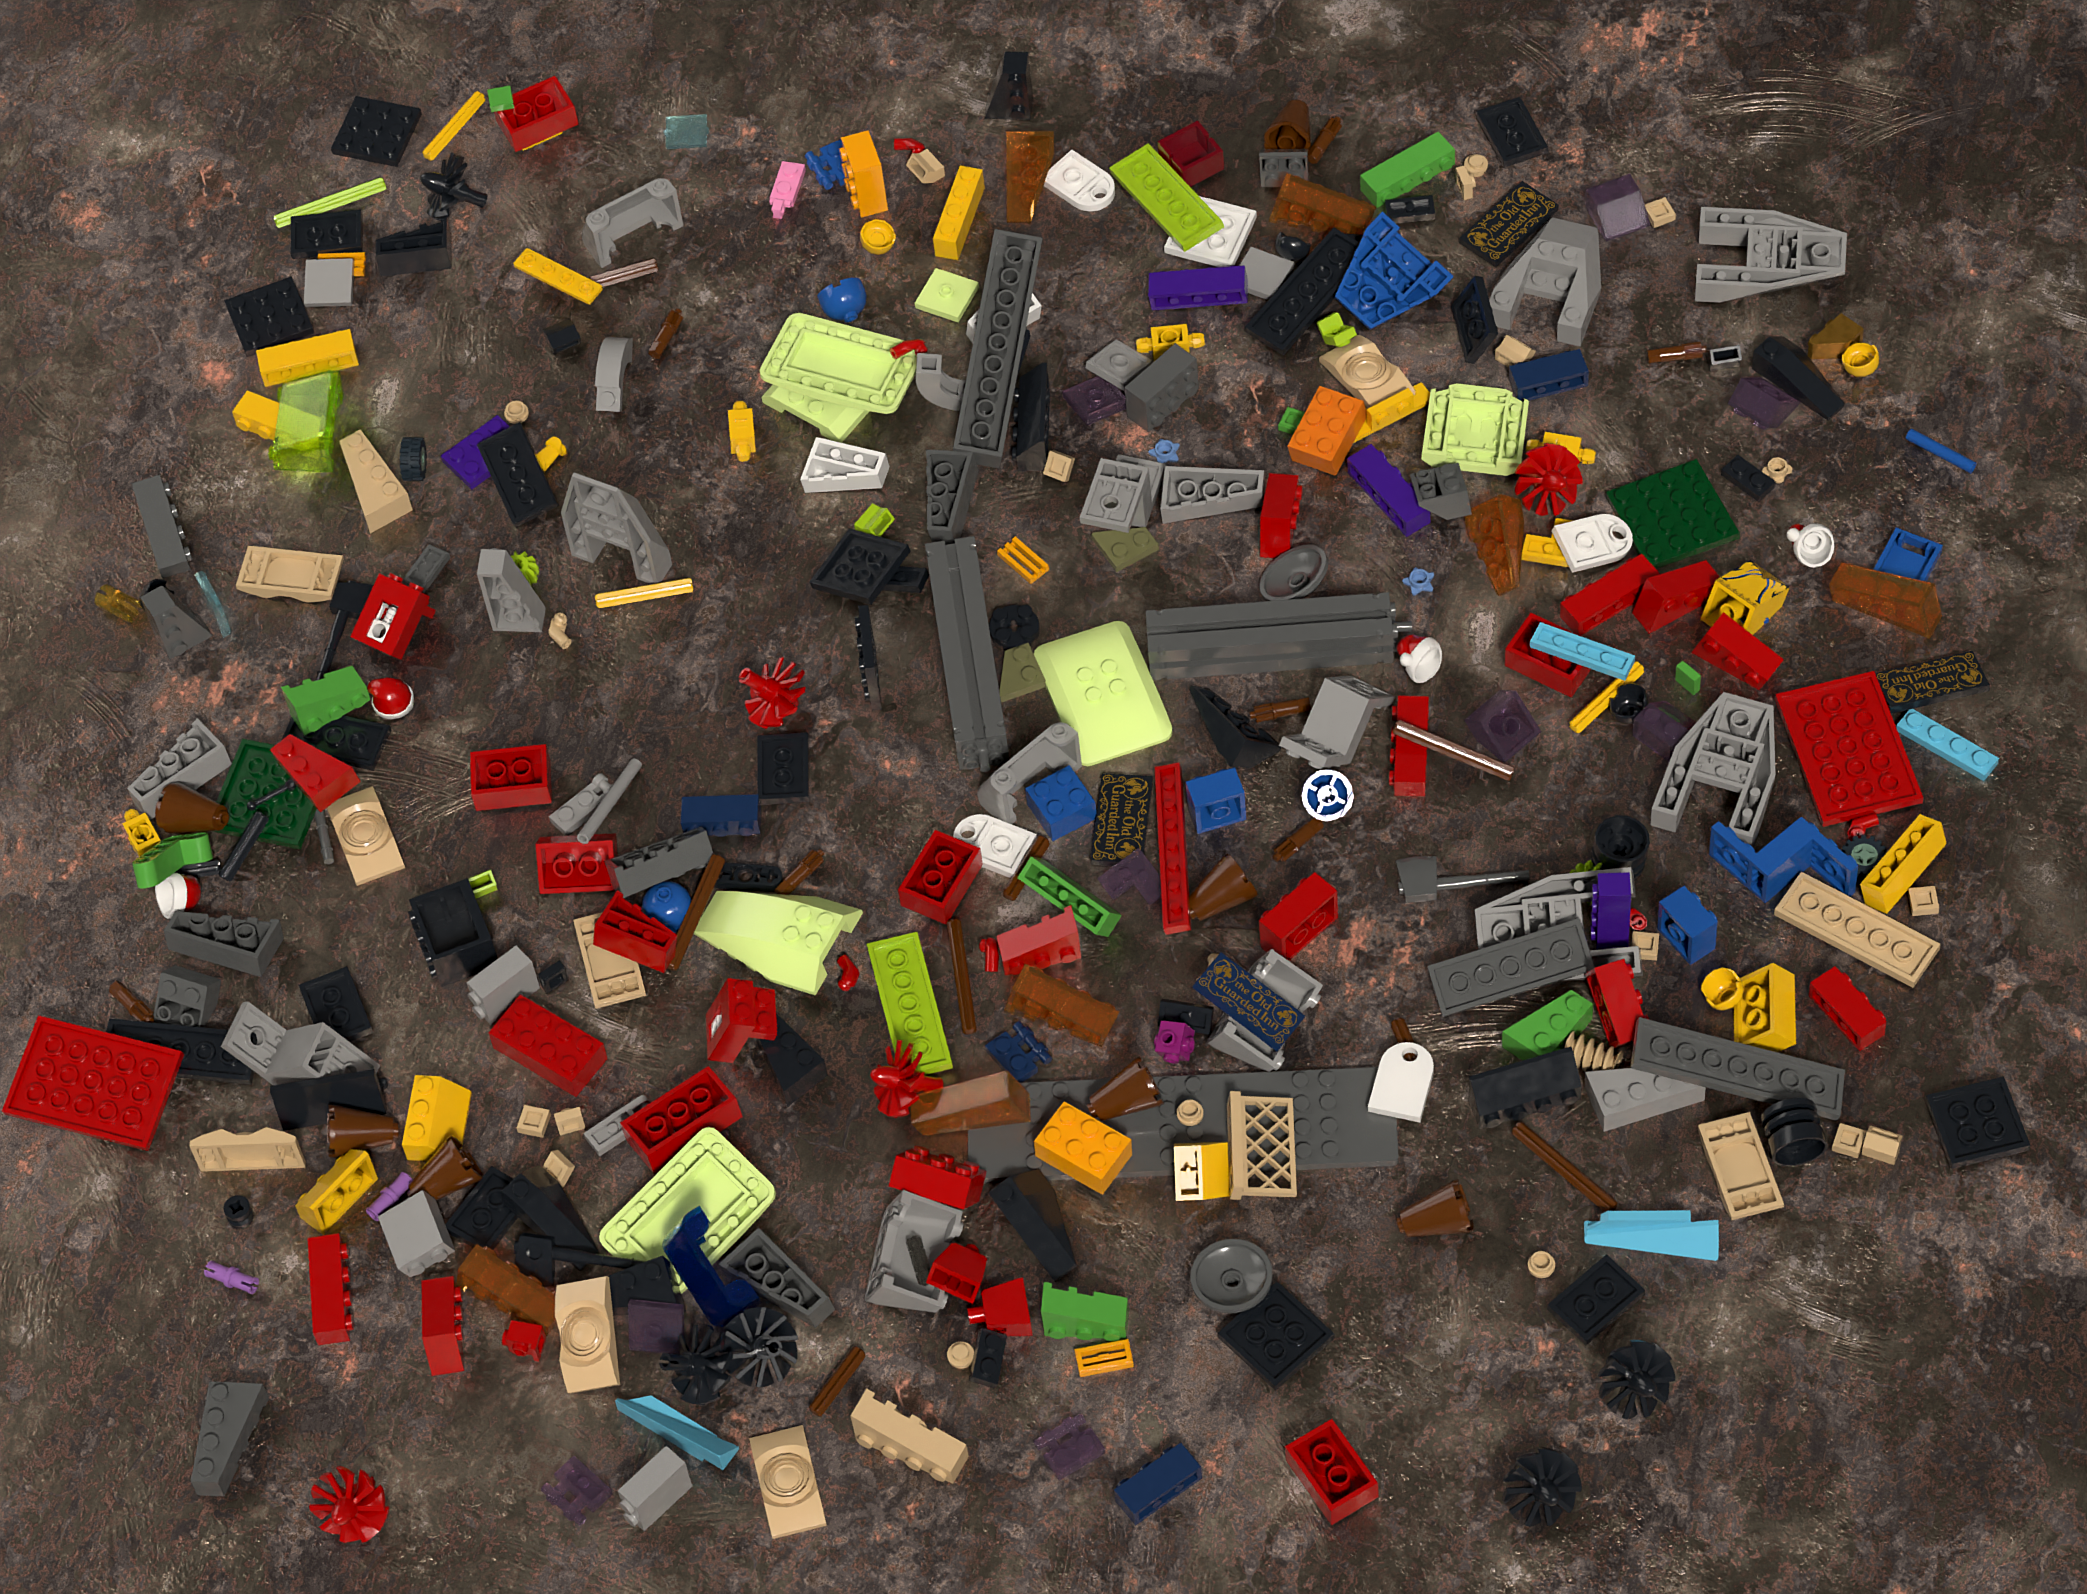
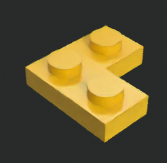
M1556 518L1554 526L1571 522L1572 520ZM1553 533L1551 538L1526 534L1521 560L1569 568Z

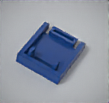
M1895 528L1872 571L1871 577L1877 579L1879 574H1882V582L1910 592L1913 586L1915 587L1914 594L1919 595L1942 553L1943 545ZM1904 543L1920 548L1925 550V556L1902 547Z

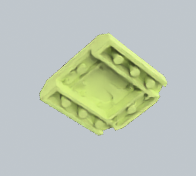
M1456 383L1449 385L1448 389L1436 392V388L1431 389L1421 459L1435 468L1445 464L1459 463L1461 471L1504 476L1515 473L1516 468L1522 462L1529 400L1524 398V402L1513 397V392L1507 389Z
M772 385L762 396L764 404L781 413L786 410L818 427L820 434L824 437L840 443L847 438L869 413V411L808 397L776 385Z

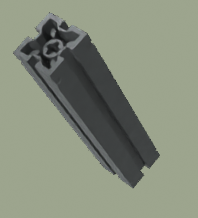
M975 536L955 539V544L945 545V541L926 543L925 548L959 770H973L980 767L982 772H988L990 765L999 766L1010 759Z
M1389 592L1379 593L1378 595H1373L1372 593L1162 609L1161 611L1146 610L1150 675L1153 680H1161L1162 678L1180 679L1377 664L1378 662L1394 663L1393 653L1397 652L1398 632L1412 631V622H1396L1395 602H1390Z

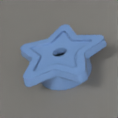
M1160 439L1155 448L1148 452L1149 455L1156 457L1159 463L1165 464L1167 461L1178 462L1179 458L1176 451L1180 445L1178 443L1173 444L1169 440Z
M1415 567L1410 576L1402 581L1403 584L1411 587L1413 596L1421 591L1432 592L1433 587L1430 582L1434 577V573H1428L1426 570Z

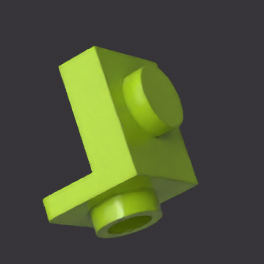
M1337 312L1317 322L1325 344L1339 348L1351 342L1350 339L1357 336L1354 326L1344 325L1340 314Z

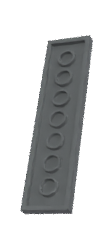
M1641 1017L1636 1021L1631 1060L1632 1069L1769 1104H1775L1791 1098H1807L1816 1104L1817 1114L1820 1117L1837 1121L1841 1116L1844 1069Z

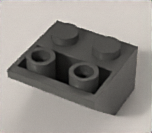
M1308 149L1260 150L1261 187L1308 186Z
M1459 463L1445 464L1441 467L1420 470L1410 474L1420 507L1446 520L1472 514L1467 488Z
M176 965L162 971L154 1010V1021L161 1024L205 1028L218 1003L221 979Z

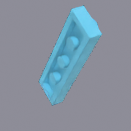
M1541 622L1530 640L1531 648L1624 681L1635 662V655Z
M1910 709L1896 726L1900 734L1983 781L1998 764L1999 758L1914 709Z

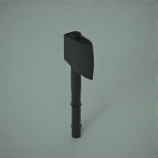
M351 580L347 581V583L337 582L329 606L331 613L336 614L316 680L323 679L324 674L329 673L347 619L359 618L374 585L357 583Z
M523 1232L519 1237V1241H515L513 1252L516 1256L512 1280L531 1286H554L555 1260L627 1269L646 1261L555 1247V1237Z

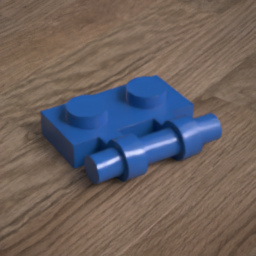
M841 140L819 148L821 155L819 157L815 156L812 151L805 154L809 169L815 172L816 180L826 190L833 187L832 182L837 180L840 186L844 185V179L847 178L844 176L841 166L842 163H845L842 162L839 148H842ZM828 166L830 170H824L823 167Z

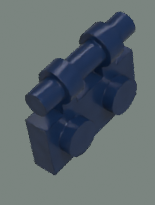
M1018 1021L1013 1025V1029L1017 1033L1015 1037L1012 1038L1005 1031L985 1045L986 1052L1013 1083H1023L1038 1073V1067L1035 1065V1062L1041 1060L1044 1065L1052 1061V1057L1044 1043H1039L1034 1037V1032L1028 1026L1025 1027L1021 1021ZM1025 1043L1031 1049L1028 1054L1020 1048Z

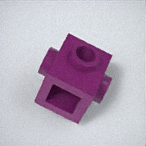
M1161 1021L1159 1033L1155 1036L1154 1040L1155 1052L1163 1057V1061L1178 1064L1179 1060L1189 1061L1190 1053L1193 1052L1195 1046V1030L1186 1023Z

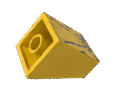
M1749 560L1715 581L1701 620L1712 627L1724 612L1754 635L1764 625L1766 618L1770 619L1782 607L1790 587ZM1745 615L1746 620L1743 625L1739 618Z

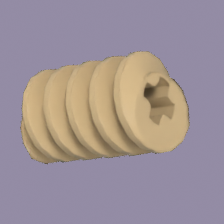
M1575 1031L1571 1032L1564 1048L1572 1047L1577 1068L1582 1065V1070L1585 1072L1591 1069L1592 1071L1618 1069L1624 1053L1622 1050L1614 1056L1613 1046L1605 1052L1603 1042L1595 1048L1593 1038L1586 1044L1584 1043V1034H1581L1576 1040L1574 1039Z

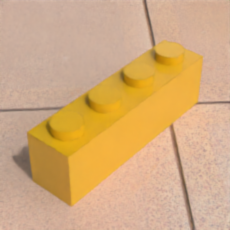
M959 166L933 236L935 256L953 260L959 259L985 189L983 169Z
M350 329L256 350L259 369L265 387L359 365Z
M246 391L232 411L236 425L241 430L251 431L264 439L277 441L284 447L295 448L305 455L310 454L319 458L333 438L328 421L250 391Z
M1921 814L1918 815L1861 882L1860 886L1865 905L1888 914L1947 844L1942 822Z

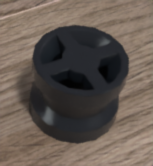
M235 1195L226 1200L223 1210L228 1223L236 1229H242L250 1225L254 1214L246 1197Z

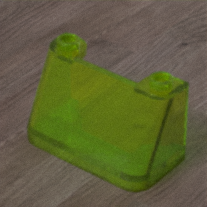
M328 370L284 382L282 387H278L277 398L280 402L274 444L269 446L268 453L269 460H273L274 470L333 473L334 460L331 459V453L334 450L333 435L337 408L340 407V404H343L344 397L339 370Z

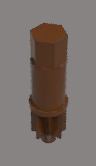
M1338 116L1328 119L1309 149L1308 161L1311 164L1319 162L1329 144L1335 139V136L1341 129V119Z
M678 308L675 311H669L649 349L648 354L654 359L661 358L684 318L681 316L682 311Z
M1701 342L1648 350V364L1702 358L1703 353H1707L1706 345L1701 346Z
M1309 697L1277 703L1271 702L1253 706L1254 709L1249 712L1250 719H1255L1256 723L1276 720L1280 717L1311 711Z
M1314 817L1291 836L1285 838L1282 843L1273 849L1275 852L1272 856L1276 862L1279 860L1285 862L1294 853L1298 852L1306 842L1324 827L1322 821Z
M812 849L798 862V865L783 879L774 891L777 894L789 895L824 862V858H822L824 852L821 849L817 852Z
M115 981L110 985L109 993L128 1010L131 1016L140 1022L153 1023V1012L142 1000H139L119 981Z

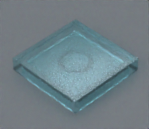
M200 571L194 574L204 602L223 638L230 635L231 629L224 609L205 572Z

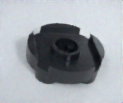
M1009 605L994 610L993 617L989 623L990 637L993 643L1002 646L1003 650H1009L1029 643L1031 646V642L1035 638L1037 640L1040 634L1038 617L1029 605ZM1012 625L1020 626L1015 632H1012V629L1009 628Z

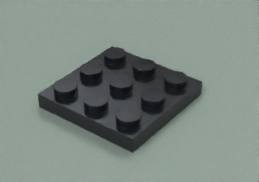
M355 96L331 147L332 154L398 167L422 115L421 109Z
M292 277L224 300L246 357L256 355V350L286 344L314 334L312 324Z
M849 528L810 580V584L813 589L872 605L911 550L908 544Z
M862 605L858 606L859 616L854 618L857 632V648L860 657L859 668L865 702L870 701L872 711L882 710L876 646L869 606Z
M2004 1076L1926 1095V1104L1951 1169L2030 1151L2028 1137Z
M1276 1281L1260 1303L1237 1315L1218 1332V1338L1276 1391L1333 1341L1335 1334Z

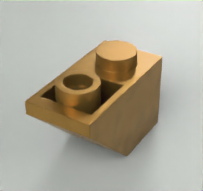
M1840 313L1835 319H1830L1822 331L1818 334L1815 333L1809 339L1808 357L1811 360L1842 358V354H1844L1849 346L1854 343H1862L1864 328Z

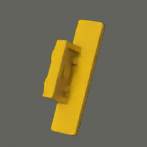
M526 248L513 263L515 268L586 304H591L603 290L602 285L529 248Z
M1418 383L1413 386L1415 395L1407 388L1366 410L1367 418L1354 443L1429 405L1430 392L1423 383Z

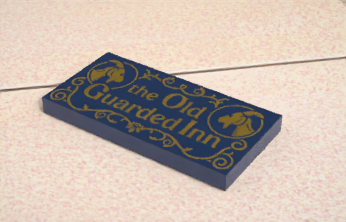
M1222 952L1192 987L1276 1052H1278L1305 1018V1015Z

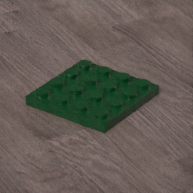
M1697 459L1606 492V499L1614 514L1623 520L1631 530L1632 545L1638 555L1643 554L1656 569L1740 539L1739 530Z
M242 738L216 801L227 808L229 821L222 830L212 832L241 837L255 812L258 811L266 815L269 820L256 841L301 850L317 808L296 785L293 791L286 790L259 804L255 810H249L247 808L249 801H256L285 786L286 781L292 779L279 765L270 751L275 745Z

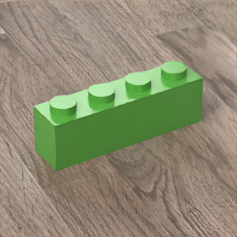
M1438 131L1361 174L1360 190L1378 208L1385 204V200L1395 199L1403 193H1408L1419 184L1431 180L1435 175L1449 170L1455 165V149Z
M1031 856L1018 876L1019 880L1064 911L1065 907L1071 905L1075 920L1096 935L1109 937L1122 916L1042 858Z

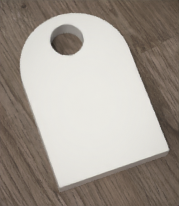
M1072 149L1040 177L1041 185L1083 211L1101 210L1107 207L1115 196V185L1112 177ZM1098 193H1103L1106 195L1103 198L1094 197Z
M1599 514L1555 525L1552 529V533L1572 573L1621 560L1626 556L1633 542L1632 533L1628 525L1620 518L1610 514ZM1617 531L1621 533L1624 539L1616 538L1612 532Z
M977 814L963 819L955 828L953 837L981 848L983 868L1011 878L1035 841L1037 834L994 817ZM965 831H972L975 833L974 836H972L971 838H964L961 836V834Z
M1405 1042L1390 1047L1383 1054L1369 1100L1368 1112L1421 1122L1434 1074L1433 1059L1425 1048L1415 1043ZM1406 1053H1414L1417 1055V1058L1409 1062L1404 1060L1403 1056Z

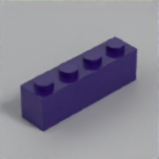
M1245 265L1149 273L1148 297L1151 309L1153 311L1248 303V278Z
M1370 444L1347 458L1348 474L1406 537L1431 523L1430 511L1419 506L1413 485L1410 482L1407 483L1402 478L1397 467H1392L1381 450H1377Z
M1630 872L1598 873L1597 884H1592L1590 932L1591 940H1596V950L1629 946L1631 910Z

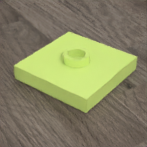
M935 268L915 301V308L959 323L979 289V282Z

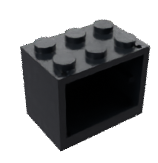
M468 878L409 899L412 909L407 912L412 927L419 941L423 956L426 959L433 980L438 978L441 987L474 976L498 959Z

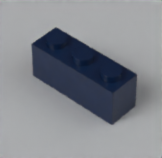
M1580 349L1565 351L1548 357L1544 356L1536 360L1519 362L1509 366L1511 388L1515 398L1524 402V398L1530 401L1588 386L1589 370Z
M759 795L682 797V831L684 833L702 827L706 830L708 836L724 837L726 835L750 836L752 834H760L761 804Z
M1182 1443L1175 1447H1168L1162 1452L1160 1458L1152 1463L1144 1464L1130 1479L1125 1478L1117 1484L1116 1489H1114L1115 1502L1136 1526L1201 1480V1466Z

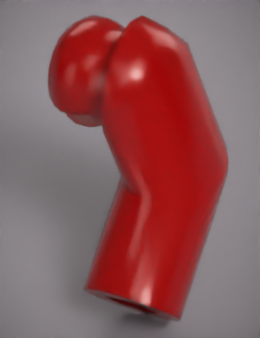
M1631 908L1630 927L1636 931H1641L1646 927L1647 920L1639 911Z

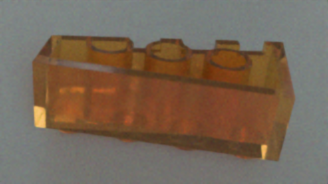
M1286 173L1269 222L1277 224L1278 220L1288 222V226L1298 228V225L1309 226L1312 231L1318 233L1325 230L1331 231L1334 227L1344 234L1363 235L1371 223L1376 206L1349 197L1344 193L1325 188L1320 184L1309 182L1299 176Z
M1842 562L1829 583L1834 602L1929 639L1942 618L1934 583Z
M1027 964L1024 965L1013 985L1004 1011L1012 1014L1014 1010L1025 1013L1024 1018L1033 1022L1036 1018L1044 1020L1049 1028L1057 1031L1064 1028L1068 1029L1071 1036L1099 1047H1103L1120 1012L1111 1004L1092 998L1086 991L1076 990L1068 986L1064 980L1053 978L1045 974L1042 969Z
M1008 1070L918 1094L920 1096L919 1100L911 1105V1124L923 1136L1031 1122L1030 1094Z
M476 1244L458 1268L456 1287L461 1286L462 1291L469 1288L475 1293L474 1297L482 1302L489 1299L493 1301V1304L500 1312L504 1314H511L512 1312L517 1314L515 1317L519 1322L542 1325L546 1336L549 1335L556 1325V1291H549L542 1287V1283L533 1276H525L519 1272V1268L512 1262L502 1261L492 1249L486 1246L482 1248Z

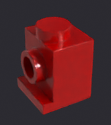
M511 1320L509 1329H505L503 1332L502 1345L508 1346L509 1352L517 1356L532 1355L534 1361H540L546 1341L543 1326Z

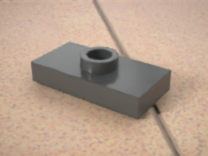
M428 544L403 578V584L409 586L410 582L423 587L422 593H425L449 561L450 554Z

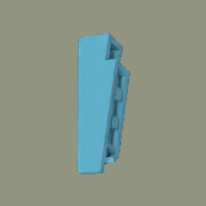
M1690 1210L1606 1211L1601 1214L1600 1221L1584 1222V1241L1586 1244L1717 1261L1719 1258V1220L1691 1222Z
M651 1395L630 1400L618 1398L615 1400L617 1409L700 1461L705 1459L721 1470H724L739 1450L737 1445L718 1438L714 1433Z

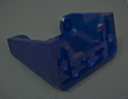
M698 1206L688 1212L664 1237L662 1247L708 1321L716 1327H724L733 1317L740 1314L742 1310L754 1308L762 1302L747 1281L735 1280L726 1286L723 1284L700 1248L701 1245L706 1243L704 1235L709 1229L710 1221L701 1207Z

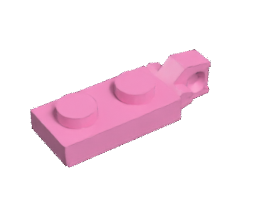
M782 161L769 201L770 205H772L773 218L782 219L786 207H794L806 172L805 164Z

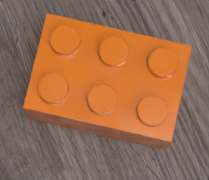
M1319 386L1287 445L1291 460L1336 476L1367 418L1364 401Z

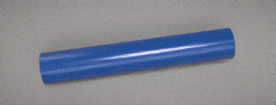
M1912 428L1906 435V440L1970 474L1976 467L1977 463Z

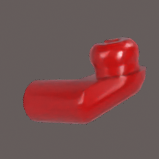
M913 138L894 139V150H912V153H920L925 150L924 144Z
M922 339L907 340L892 347L890 354L894 359H898L913 350L916 355L917 353H926L928 348L925 346L926 342Z
M1876 813L1853 819L1847 831L1849 840L1852 841L1854 836H1857L1859 839L1861 835L1865 834L1867 828L1879 825Z
M991 937L982 939L979 943V948L981 952H985V972H998L999 953L997 941Z
M842 955L837 960V964L843 970L838 986L843 991H849L858 981L859 970L847 955Z

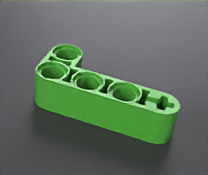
M200 832L167 837L134 860L132 865L137 887L143 889L156 886L184 865L202 863L213 859L208 833Z

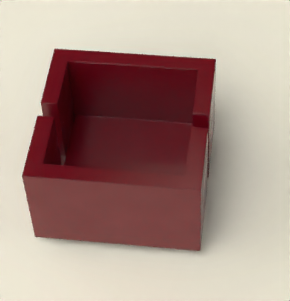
M1199 121L1157 141L1158 154L1190 187L1224 169L1223 150L1212 137L1209 138V133Z

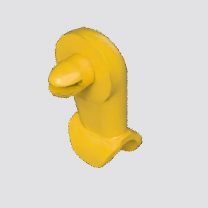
M557 437L548 439L545 443L546 447L536 454L544 473L559 455L564 456L567 453L566 447Z

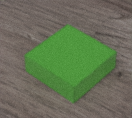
M510 85L487 90L491 112L514 108Z
M1287 407L1278 424V430L1293 435L1305 412Z
M1680 662L1676 666L1675 680L1692 695H1695L1700 691L1701 675L1687 663Z

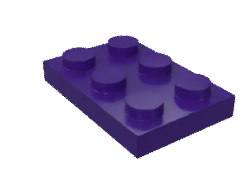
M496 415L442 454V462L471 490L491 476L477 444L510 426Z

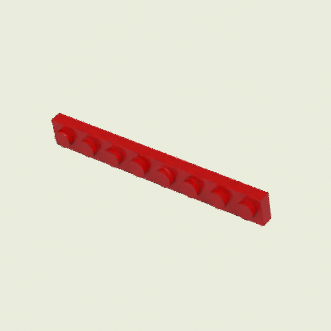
M1180 762L1155 767L1162 917L1165 935L1191 930L1183 779Z

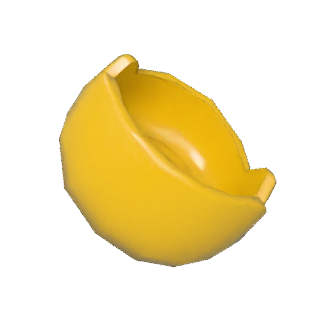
M874 219L866 222L860 231L861 244L870 254H885L893 247L896 239L894 229L885 220Z
M1854 343L1842 354V363L1849 374L1855 377H1866L1877 369L1880 356L1875 345Z
M1722 967L1713 970L1705 977L1701 985V991L1712 1008L1727 1010L1733 1008L1742 999L1744 987L1742 981L1732 969Z

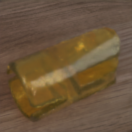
M108 584L101 586L99 589L104 591L106 595L96 593L95 605L132 624L134 620L128 614L134 617L138 615L139 611L132 605L141 609L140 601Z

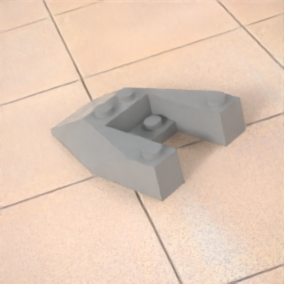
M1701 207L1699 244L1748 246L1746 266L1697 264L1695 301L1720 303L1845 275L1847 233L1775 210Z
M1552 217L1510 263L1494 287L1489 302L1493 310L1496 326L1507 330L1511 329L1524 293L1560 301L1565 304L1557 323V341L1581 347L1601 293L1598 228Z
M573 473L561 510L571 555L594 563L604 545L608 542L630 550L638 580L649 584L661 583L672 566L670 552L638 499L617 487Z
M1723 692L1675 746L1652 806L1651 826L1676 833L1694 782L1698 781L1741 793L1728 827L1736 833V836L1741 841L1754 847L1776 775L1773 705Z
M1632 868L1551 875L1475 909L1478 950L1579 918L1584 930L1582 902H1592V884H1597L1598 873L1630 872L1632 898L1636 897ZM1639 946L1590 951L1595 968L1625 959L1626 964L1629 963L1631 965L1634 976H1643L1641 949ZM1585 973L1562 981L1586 980Z

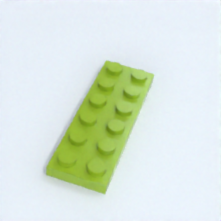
M1149 143L1109 167L1112 176L1184 252L1224 228L1223 221Z
M918 932L868 943L867 949L894 1053L896 1052L897 1040H902L904 1052L909 1042H913L912 1062L919 1051L923 1054L915 1070L925 1072L924 1075L952 1069V1060Z

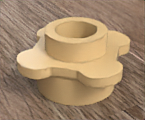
M1776 457L1768 462V467H1764L1762 472L1775 480L1776 483L1784 482V477L1792 473V467L1783 458Z

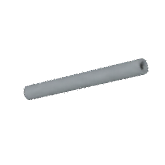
M633 758L630 760L579 832L577 839L580 843L587 844L638 773L642 767V763L638 759Z

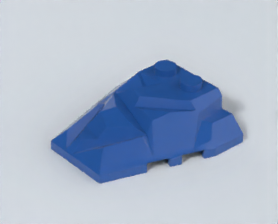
M1383 211L1366 228L1334 297L1369 330L1436 296L1454 277L1437 260L1432 264L1398 233L1400 227Z

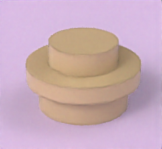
M1474 154L1465 159L1464 165L1469 174L1472 173L1474 177H1480L1487 170L1488 161L1484 156Z
M516 400L507 404L504 415L508 422L517 424L524 422L528 418L529 411L523 402Z
M1185 1100L1177 1108V1118L1183 1125L1194 1126L1203 1119V1108L1194 1100Z
M1538 1251L1529 1258L1528 1270L1537 1278H1546L1554 1272L1555 1260L1549 1253Z
M956 1342L947 1351L949 1363L958 1369L967 1368L973 1361L974 1349L966 1342Z

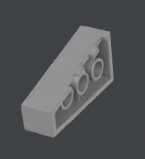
M1165 466L1161 500L1162 523L1262 507L1266 486L1264 470Z
M497 548L481 549L477 576L493 631L542 632L546 607L508 552Z
M198 718L191 724L192 728L186 734L182 733L176 739L177 743L169 751L165 750L159 756L160 760L154 766H149L127 788L135 807L142 814L146 813L149 820L155 817L156 803L162 800L164 794H161V792L168 784L180 783L196 790L232 764L224 745Z
M1632 1068L1585 1072L1584 1088L1603 1132L1705 1100L1706 1087Z

